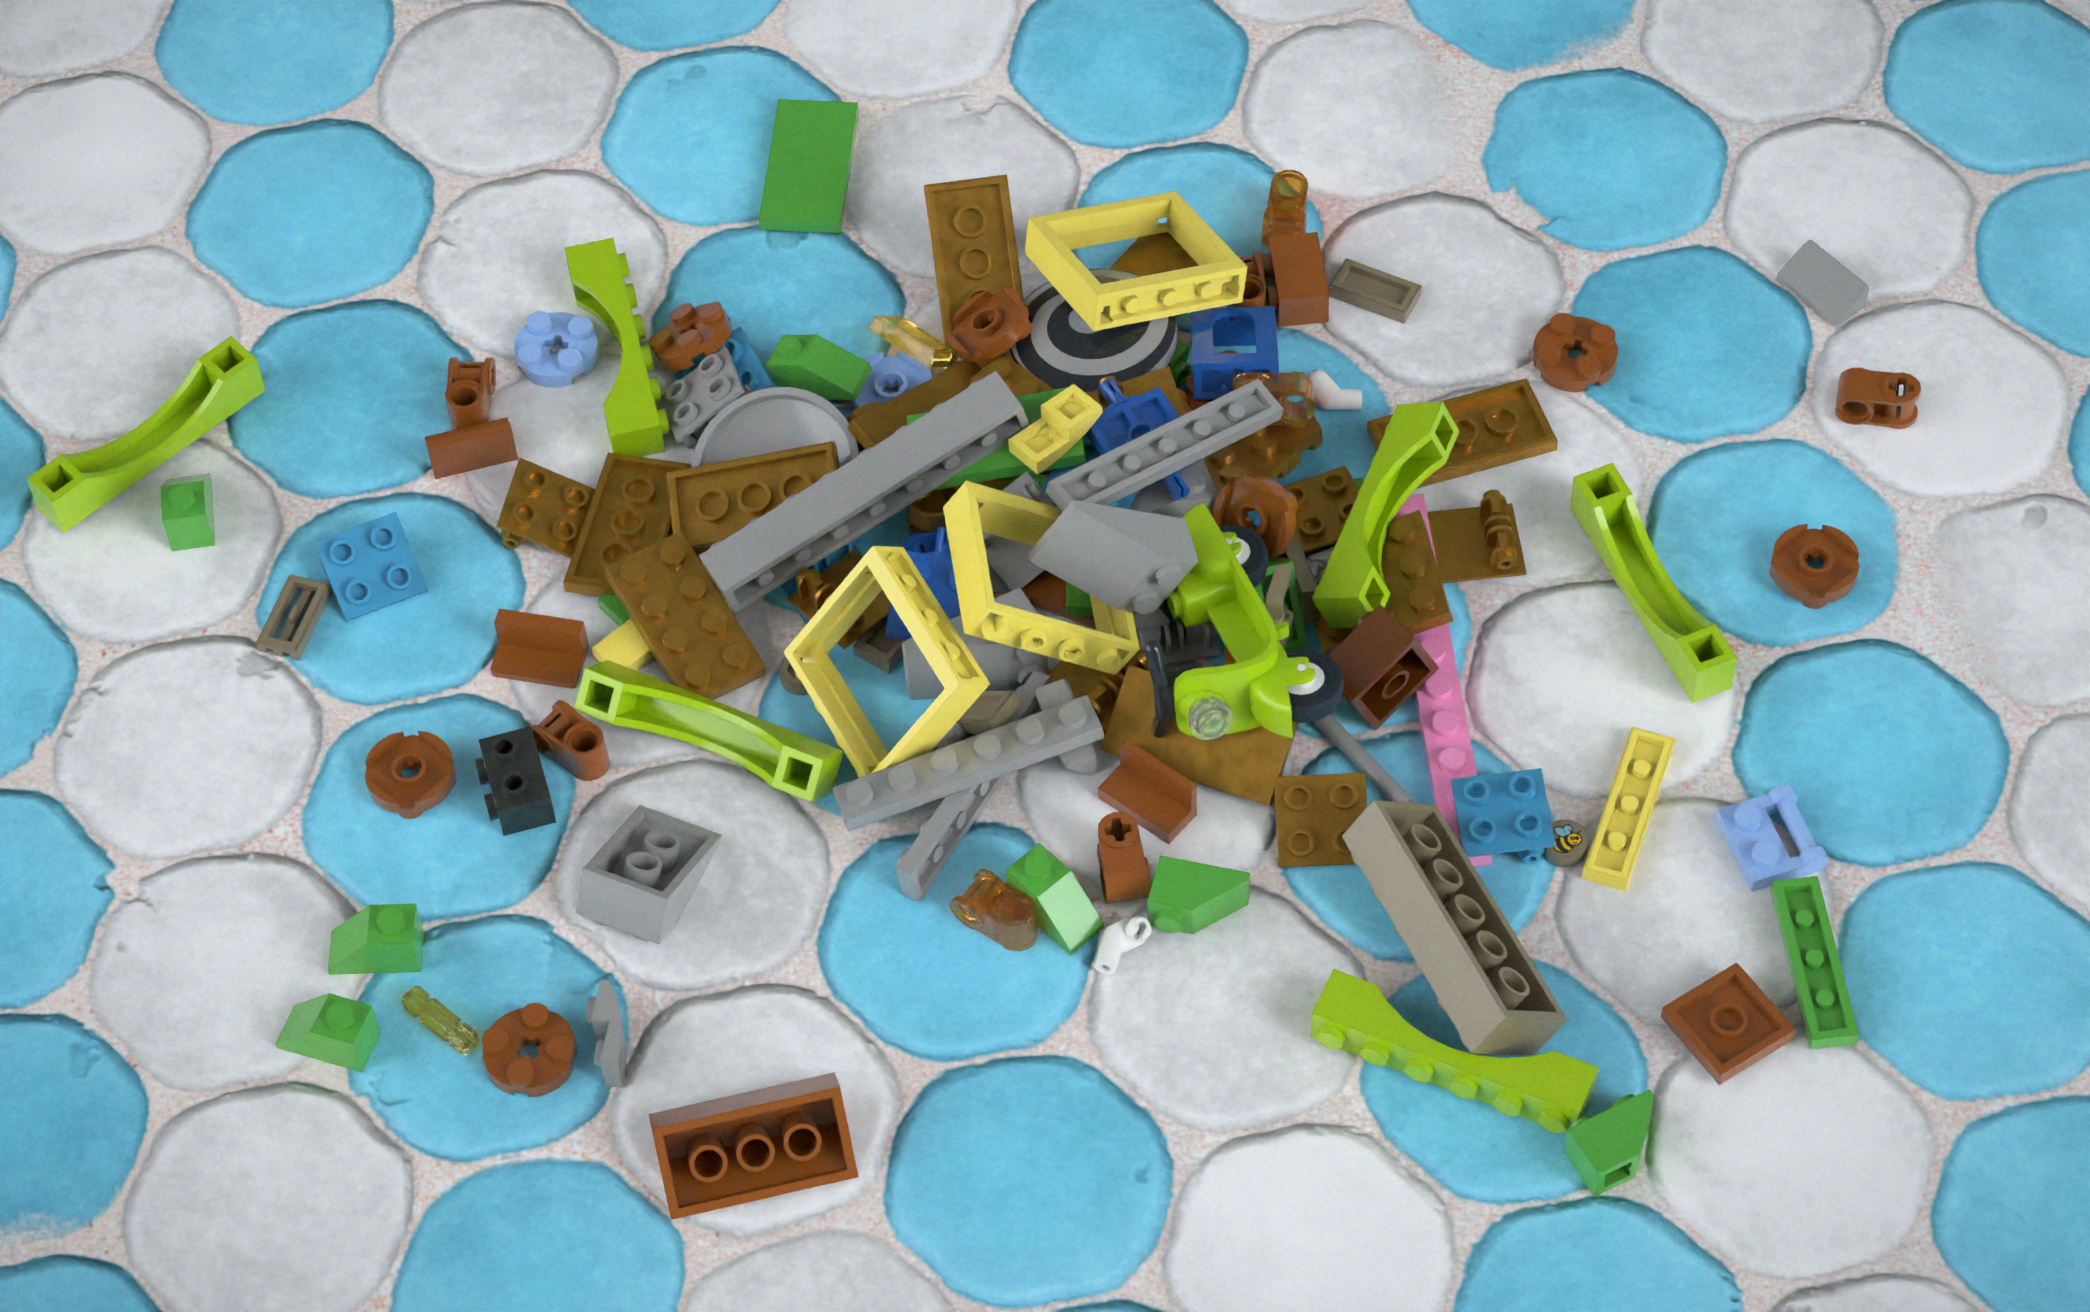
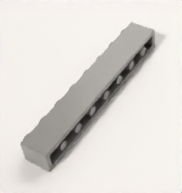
M994 371L984 378L977 379L967 389L948 401L940 402L930 412L911 424L900 427L893 435L874 447L863 450L858 457L842 467L826 473L819 481L805 490L789 496L782 504L768 513L752 519L744 528L726 539L715 542L707 551L700 554L699 557L733 612L737 613L796 576L801 569L814 565L942 485L951 476L1006 445L1008 439L1030 425L1024 409L998 372Z

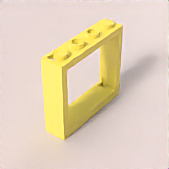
M1176 191L1028 218L1024 254L1093 331L1221 307L1243 301L1248 266ZM1167 217L1166 222L1158 223L1159 218ZM1168 232L1199 266L1101 284L1071 250ZM1104 306H1106L1105 314H1101Z
M967 480L943 506L965 634L1116 675L1140 650L1133 612L1115 609L1091 595L1090 600L1096 630L994 602L982 532L1035 546L1061 515L1062 511L1058 507Z
M872 546L783 652L796 672L795 676L802 682L812 698L815 709L823 716L834 734L837 745L845 752L856 770L858 778L931 752L990 685L904 547ZM881 590L886 594L945 688L889 753L828 655Z

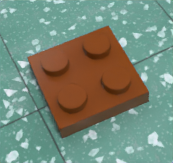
M1738 963L1733 964L1662 1007L1661 1018L1718 1085L1792 1041L1796 1032L1791 1023Z

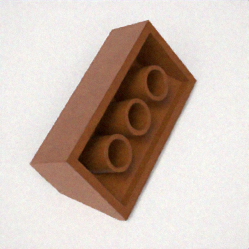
M835 1072L648 1114L671 1220L859 1177L841 1089Z

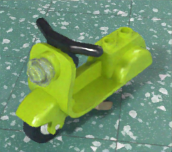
M1202 501L1190 508L1181 517L1186 520L1199 562L1166 600L1173 617L1180 616L1187 628L1206 621L1212 622L1235 663L1204 668L1199 663L1189 662L1182 665L1178 672L1169 673L1161 644L1154 639L1148 640L1144 645V654L1152 679L1155 707L1151 733L1157 738L1164 737L1168 733L1172 718L1176 717L1177 726L1180 731L1188 736H1195L1202 740L1216 739L1224 734L1246 731L1259 726H1263L1276 735L1293 739L1292 722L1307 723L1318 721L1330 715L1340 704L1344 684L1339 665L1330 656L1315 650L1298 649L1285 652L1283 648L1286 646L1294 621L1293 612L1283 610V600L1291 578L1290 566L1282 564L1276 567L1267 592L1265 607L1255 590V587L1265 578L1269 564L1264 540L1255 531L1243 526H1218Z

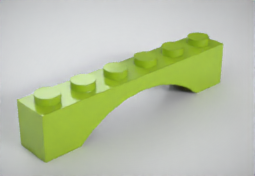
M613 238L565 247L569 276L577 306L593 314L609 329L622 352L619 374L613 389L603 403L613 453L643 457L665 452L663 434L670 433L665 408L658 410L656 408L655 402L662 401L657 376L651 378L648 376L647 371L654 370L649 345H640L639 340L646 338L641 314H632L631 309L637 308L638 304L633 283L625 284L624 278L630 277L625 252L617 254Z
M232 336L228 337L198 358L188 376L175 393L156 413L137 428L119 439L96 449L80 453L61 454L26 478L37 509L63 534L265 392L266 389L257 358Z
M1443 401L1397 404L1312 598L1330 628H1354L1357 621L1365 613L1374 611L1380 604L1385 608L1391 594L1384 582L1381 567L1382 547L1387 531L1398 510L1411 493L1432 473L1446 464L1460 432Z
M1610 463L1574 476L1570 510L1691 703L1732 689L1737 656L1717 625L1695 611L1671 581L1647 535L1634 496L1614 464Z
M610 660L584 669L574 707L576 711L612 725L657 733L712 751L749 769L771 787L810 802L833 792L832 788L835 785L844 753L843 750Z
M1333 969L1312 1012L1311 1038L1317 1039L1325 1047L1334 1050L1343 1049L1361 1056L1372 1065H1386L1402 1071L1417 1082H1431L1449 1089L1460 1098L1476 1099L1487 1103L1505 1115L1524 1117L1539 1123L1544 1129L1553 1133L1564 1132L1567 1134V1129L1577 1119L1586 1114L1596 1091L1599 1071L1597 1066L1556 1051L1534 1056L1501 1058L1475 1055L1450 1048L1427 1037L1406 1022L1388 1003L1376 984Z

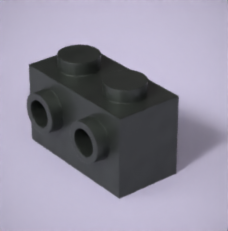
M529 726L479 739L483 757L474 759L480 784L490 783L492 793L485 794L484 799L490 821L499 819L503 836L556 823L551 796L532 727Z

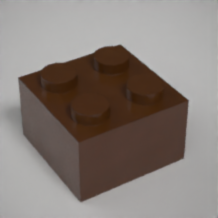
M1381 604L1374 611L1365 613L1355 624L1354 630L1341 643L1334 644L1325 652V655L1330 656L1339 665L1344 684L1342 698L1375 730L1439 669L1438 665L1418 640Z

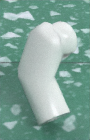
M1319 369L1309 372L1305 378V390L1320 408L1324 410H1362V389H1340L1326 372Z

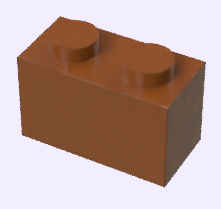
M1318 232L1268 237V254L1261 255L1264 279H1270L1271 286H1266L1267 306H1275L1278 327L1328 322L1329 291Z

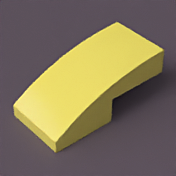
M1072 384L1041 405V418L1008 439L1009 452L1038 475L1061 458L1087 433L1103 413L1102 406L1075 384Z

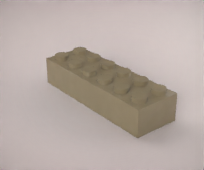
M1373 800L1342 835V838L1351 851L1353 861L1361 868L1372 886L1375 898L1382 903L1394 923V930L1404 940L1415 958L1416 967L1425 975L1437 995L1439 1005L1447 1012L1458 1030L1461 1042L1474 1054L1535 1055L1568 1019L1436 805Z

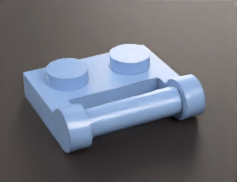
M1780 785L1772 789L1768 794L1716 810L1715 820L1751 892L1771 886L1772 881L1794 879L1818 872L1829 863V858L1824 848L1816 845L1796 806L1798 798L1791 785ZM1780 813L1800 852L1799 856L1789 857L1769 815Z

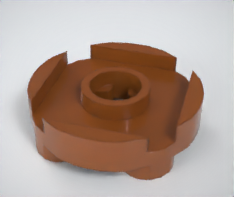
M1001 288L1004 293L992 295L989 290L981 292L969 299L956 312L952 319L956 327L953 330V335L948 331L947 338L949 344L961 359L967 362H976L979 367L984 368L1010 349L1017 341L1026 338L1030 334L1032 324L1028 319V307L1013 289Z
M719 302L703 304L697 307H693L691 303H685L671 313L672 321L660 332L653 335L648 341V345L664 369L679 371L694 366L695 364L691 358L703 352L705 356L717 352L730 337L733 327L729 322L731 320Z
M1558 313L1551 318L1549 324L1540 329L1534 339L1532 352L1534 367L1536 365L1541 371V378L1548 385L1562 391H1586L1587 385H1593L1599 382L1600 386L1612 377L1616 369L1618 347L1615 341V331L1610 326L1600 324L1589 318L1572 316L1568 313ZM1569 350H1579L1585 354H1578L1576 359L1568 357Z
M1261 474L1247 475L1237 478L1219 491L1213 506V518L1218 526H1243L1255 531L1264 540L1270 560L1282 556L1294 538L1296 530L1295 514L1298 510V503L1295 496L1285 491L1274 479ZM1255 510L1258 512L1261 520L1260 525L1256 529L1253 528V519L1248 517V512Z
M1808 524L1797 525L1785 531L1775 542L1769 573L1776 585L1788 596L1802 601L1808 608L1820 609L1828 602H1834L1843 598L1854 588L1860 566L1858 561L1859 552L1854 541L1835 527L1822 525V530L1815 528L1807 529ZM1809 559L1812 562L1822 560L1824 562L1823 567L1820 569L1811 568L1807 565L1806 560Z
M418 731L419 736L409 735L405 737L403 732L391 734L379 741L371 749L365 762L367 767L365 781L373 801L387 811L398 813L404 819L417 818L423 811L435 807L447 797L451 789L456 785L457 777L449 747L442 739L429 732ZM416 767L420 768L416 776L403 778L402 769L413 770Z
M530 1003L524 1008L505 1014L487 1029L482 1036V1058L486 1073L491 1082L505 1093L513 1095V1091L518 1093L527 1092L528 1097L543 1096L562 1086L573 1071L572 1064L577 1055V1044L573 1030L562 1016L549 1011L543 1004ZM525 1046H539L536 1058L531 1059L528 1055L517 1056Z

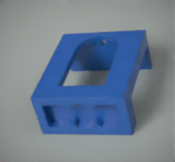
M1275 306L1222 307L1190 312L1193 400L1217 399L1256 379L1262 382L1273 397H1279V358ZM1256 345V353L1214 354L1215 346Z

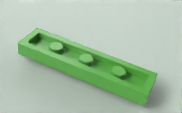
M1818 876L1772 881L1770 892L1810 1050L1857 1044L1859 1033Z

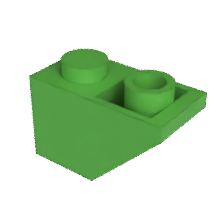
M1650 1089L1636 1096L1633 1094L1625 1095L1614 1102L1610 1109L1595 1116L1592 1114L1584 1115L1567 1129L1564 1153L1594 1197L1636 1177L1655 1098Z

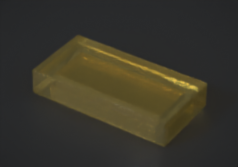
M901 315L874 316L870 325V331L928 368H947L952 363L957 362L959 357L954 349Z

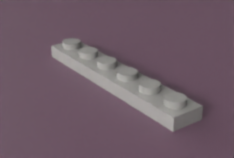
M1256 379L1048 481L1046 493L1062 512L1072 500L1108 506L1280 420L1284 408L1262 382Z
M1034 671L1027 682L1017 688L1015 692L1022 700V703L1006 724L1042 711L1035 695V689L1051 683L1050 676ZM1007 774L945 796L935 813L925 819L921 826L920 834L911 847L901 853L895 869L904 896L916 901L921 899Z
M1085 695L833 787L832 790L848 832L1101 740L1104 738V733L1088 696Z

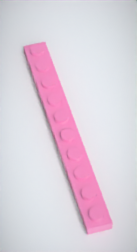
M1424 493L1410 495L1394 518L1420 510L1435 556ZM1447 623L1413 635L1439 667L1414 693L1434 805L1437 806L1461 845L1451 779L1477 776L1449 624ZM1493 854L1468 858L1474 867L1492 865Z

